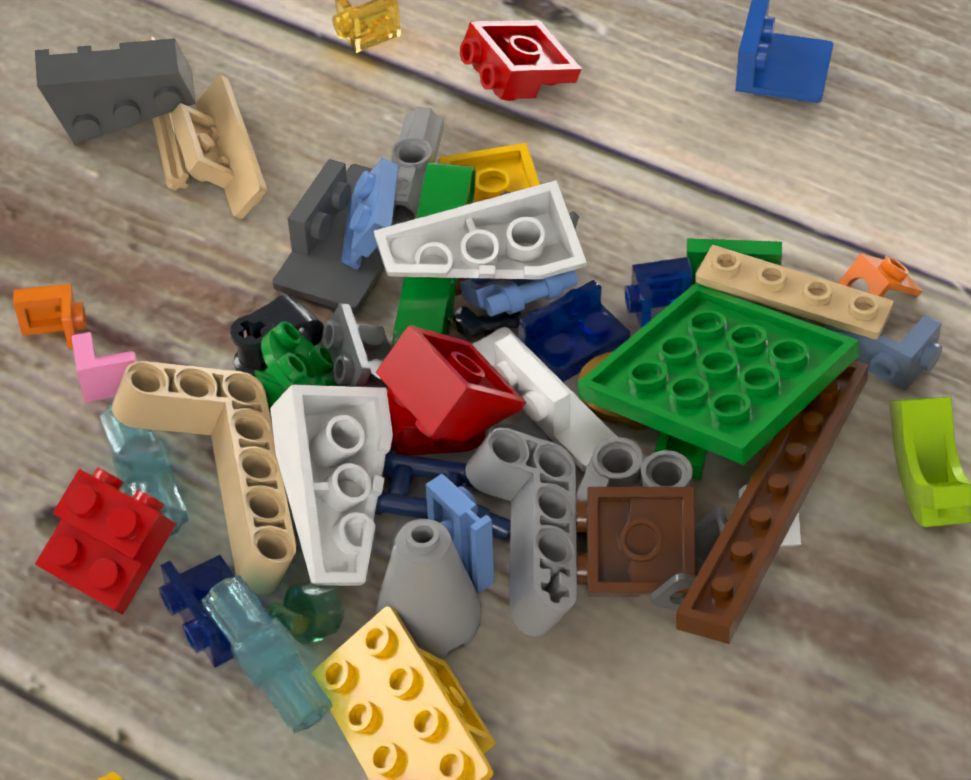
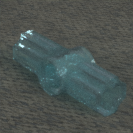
M110 403L108 409L99 418L113 452L112 460L117 476L125 482L122 486L123 492L133 497L136 490L139 489L164 503L165 505L160 513L176 523L170 536L177 534L181 526L188 522L189 519L185 505L174 483L173 468L160 438L155 439L152 430L133 428L119 422L113 414L112 403Z
M240 575L226 578L210 589L206 597L201 600L202 605L232 646L230 648L232 655L256 689L262 688L274 709L278 711L287 727L294 734L307 730L319 722L333 707L332 702L302 662L303 656L298 646L277 618L273 620L270 618L257 596Z

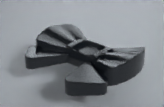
M462 306L453 313L456 329L463 336H473L481 331H485L486 337L494 333V329L501 327L518 328L522 323L521 311L510 315L505 311L494 316H477L468 307Z

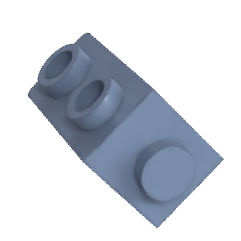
M927 315L921 318L900 344L882 334L878 339H871L827 324L825 325V329L859 340V357L855 361L869 364L868 371L905 391L923 370L929 372L933 369L943 348L942 345L938 344L942 323Z

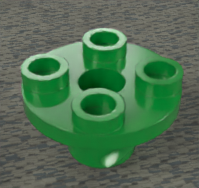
M282 321L262 338L261 350L267 368L263 372L258 370L254 372L256 378L265 389L270 413V408L291 385L339 386L334 380V365L329 349H326L322 344L314 346L305 337L300 335L291 323Z

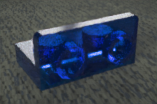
M592 280L579 288L571 289L563 297L545 307L531 311L519 322V339L562 382L579 374L582 368L593 358L605 353L614 352L630 338L631 331L601 304L602 287L596 280Z
M217 555L181 574L178 573L171 561L160 565L164 585L158 587L166 609L172 616L180 613L185 621L182 624V628L191 648L195 653L203 650L214 668L271 639L268 624L221 555Z

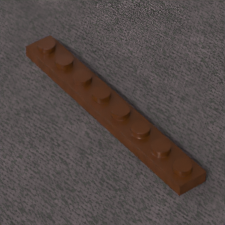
M856 361L850 364L775 435L676 612L677 630L730 644L868 380L869 364Z

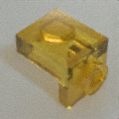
M335 0L336 15L332 17L334 29L338 37L346 39L356 52L401 36L399 3L397 0H372L356 7H352L347 0Z

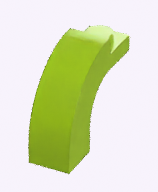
M927 397L889 401L897 469L907 505L916 522L922 527L971 523V481L964 474L957 453L951 397Z

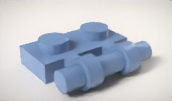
M575 270L544 279L470 278L459 282L465 301L486 310L489 316H494L505 311L509 315L524 310L525 304L543 297L551 300L562 296L564 289L578 284V278Z

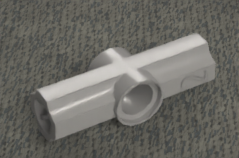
M416 107L415 111L406 114L399 141L392 147V162L398 165L392 225L416 219L428 162L435 163L444 130V120L436 115L432 108Z

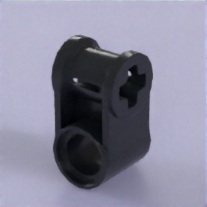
M292 295L279 296L266 306L249 315L238 318L230 328L231 340L237 346V352L234 356L236 371L249 373L256 377L255 370L263 372L267 368L265 360L262 363L261 356H263L261 341L271 329L282 321L291 323L300 335L305 337L314 346L319 344L323 338V323Z

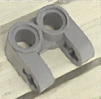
M618 437L606 439L598 444L593 451L591 460L576 493V506L577 500H587V487H666L663 485H670L669 487H692L693 469L690 461L678 452L663 450L646 456L642 454L638 445L631 440Z

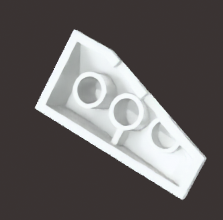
M557 180L374 230V237L387 276L544 279L583 268L587 265Z
M291 385L273 404L270 410L276 457L312 586L362 585L366 581L376 525L373 520L377 499L382 494L385 479L382 477L385 456L390 451L393 436L386 388Z

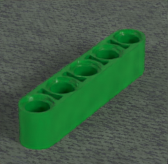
M428 162L416 219L472 204L476 182L475 167ZM404 277L394 324L392 348L409 325L448 336L459 278Z

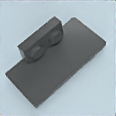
M328 159L288 217L292 252L272 280L274 290L335 309L339 303L350 304L352 313L358 312L385 270L378 246L368 258L362 256L361 266L358 270L341 263L349 200L352 193H354L356 183L364 171L370 172L372 168L351 164L346 171L345 163Z

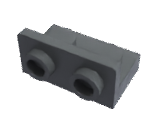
M339 303L332 319L326 322L323 329V344L326 349H329L334 365L335 382L345 387H378L388 390L389 387L375 373L391 351L383 326L356 324L350 304Z

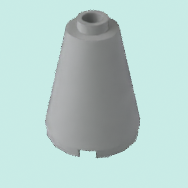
M418 519L405 524L397 533L378 597L375 614L377 615L385 607L396 610L417 646L440 659L448 657V651L457 648L461 644L466 647L472 642L480 627L481 603L448 530L437 521Z

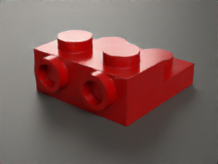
M470 21L464 40L460 45L461 61L465 65H472L480 74L482 87L486 90H493L500 100L515 101L516 99L536 98L541 84L554 86L561 83H576L582 69L541 21Z
M97 467L93 475H90L78 469L52 513L61 520L36 560L35 565L123 615L176 523L160 513L165 504L149 494L137 489L134 496L130 497L120 491L125 482L107 471Z

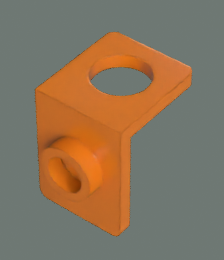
M862 253L859 254L838 282V284L851 287L854 281L864 279L868 284L869 293L883 297L889 289L914 296H919L923 291L908 276L909 271L894 258L886 256L882 260Z

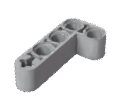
M497 428L489 433L468 460L465 468L466 476L477 490L511 501L510 615L515 626L521 632L531 637H542L547 635L575 604L577 597L575 463L570 453L556 443L508 428Z

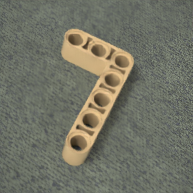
M137 361L129 364L125 369L112 403L114 416L124 425L138 429L211 435L235 575L243 588L251 593L259 595L273 593L279 587L296 553V542L285 487L276 457L273 428L266 393L262 383L251 374L241 371Z

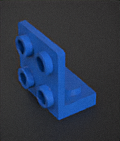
M752 0L738 52L735 91L820 103L823 98L832 56L833 42L774 33L775 17L768 16L769 0Z

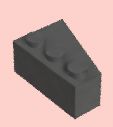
M175 38L119 43L120 49L92 51L91 45L78 46L77 53L50 55L49 49L35 50L37 87L74 145L173 112L180 103L186 106L196 104L192 69Z

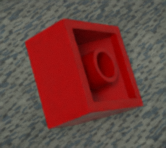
M411 325L407 327L375 372L389 387L387 390L388 396L400 406L409 409L417 418L415 421L416 427L424 435L436 441L445 438L464 442L521 411L527 403L469 341Z

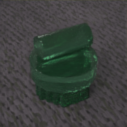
M310 582L289 587L284 595L283 604L272 602L265 609L267 621L290 632L294 639L301 644L321 641L326 636L337 633L345 616L343 615L344 609L341 608L342 603L338 601L340 597L336 594V588L332 586H316Z

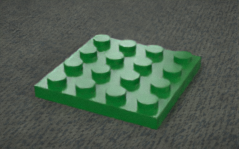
M695 283L577 382L579 399L744 465L859 357V340Z

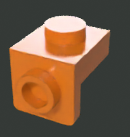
M71 283L13 290V305L22 335L64 331L68 348L73 349L71 336L79 334L81 330H86L87 324L84 303L75 302Z

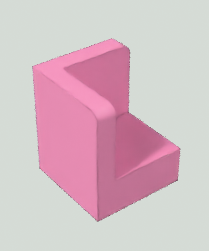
M91 332L72 335L76 369L85 403L115 397L125 369L129 364L137 362L135 352L129 351L97 358Z

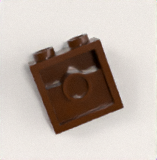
M587 487V500H577V532H587V553H577V585H587V597H640V595H651L676 574L685 573L695 576L694 487ZM689 589L679 590L672 595H687Z

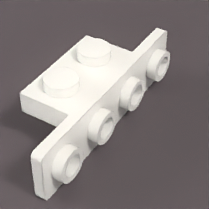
M503 327L472 344L527 402L522 410L554 443L562 446L570 453L574 463L582 471L586 472L593 451L598 444L606 439L617 437L509 328Z

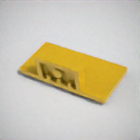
M390 607L382 609L312 671L311 677L369 780H489L493 776V769L483 754L496 744L495 740L447 662L417 646L396 610Z

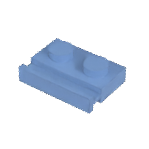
M383 157L370 172L364 171L361 174L348 204L341 263L356 270L361 266L362 256L368 258L377 247L374 230L392 225L398 165Z
M440 474L426 484L428 519L441 523L448 530L468 575L473 579L474 588L479 594L494 583L492 519L488 515L480 519L477 516V503L471 493L462 486L457 488L448 478Z

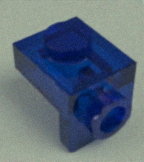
M688 257L632 265L631 285H625L624 295L627 311L629 314L636 313L640 329L651 321L652 308L670 305L691 287L692 268Z

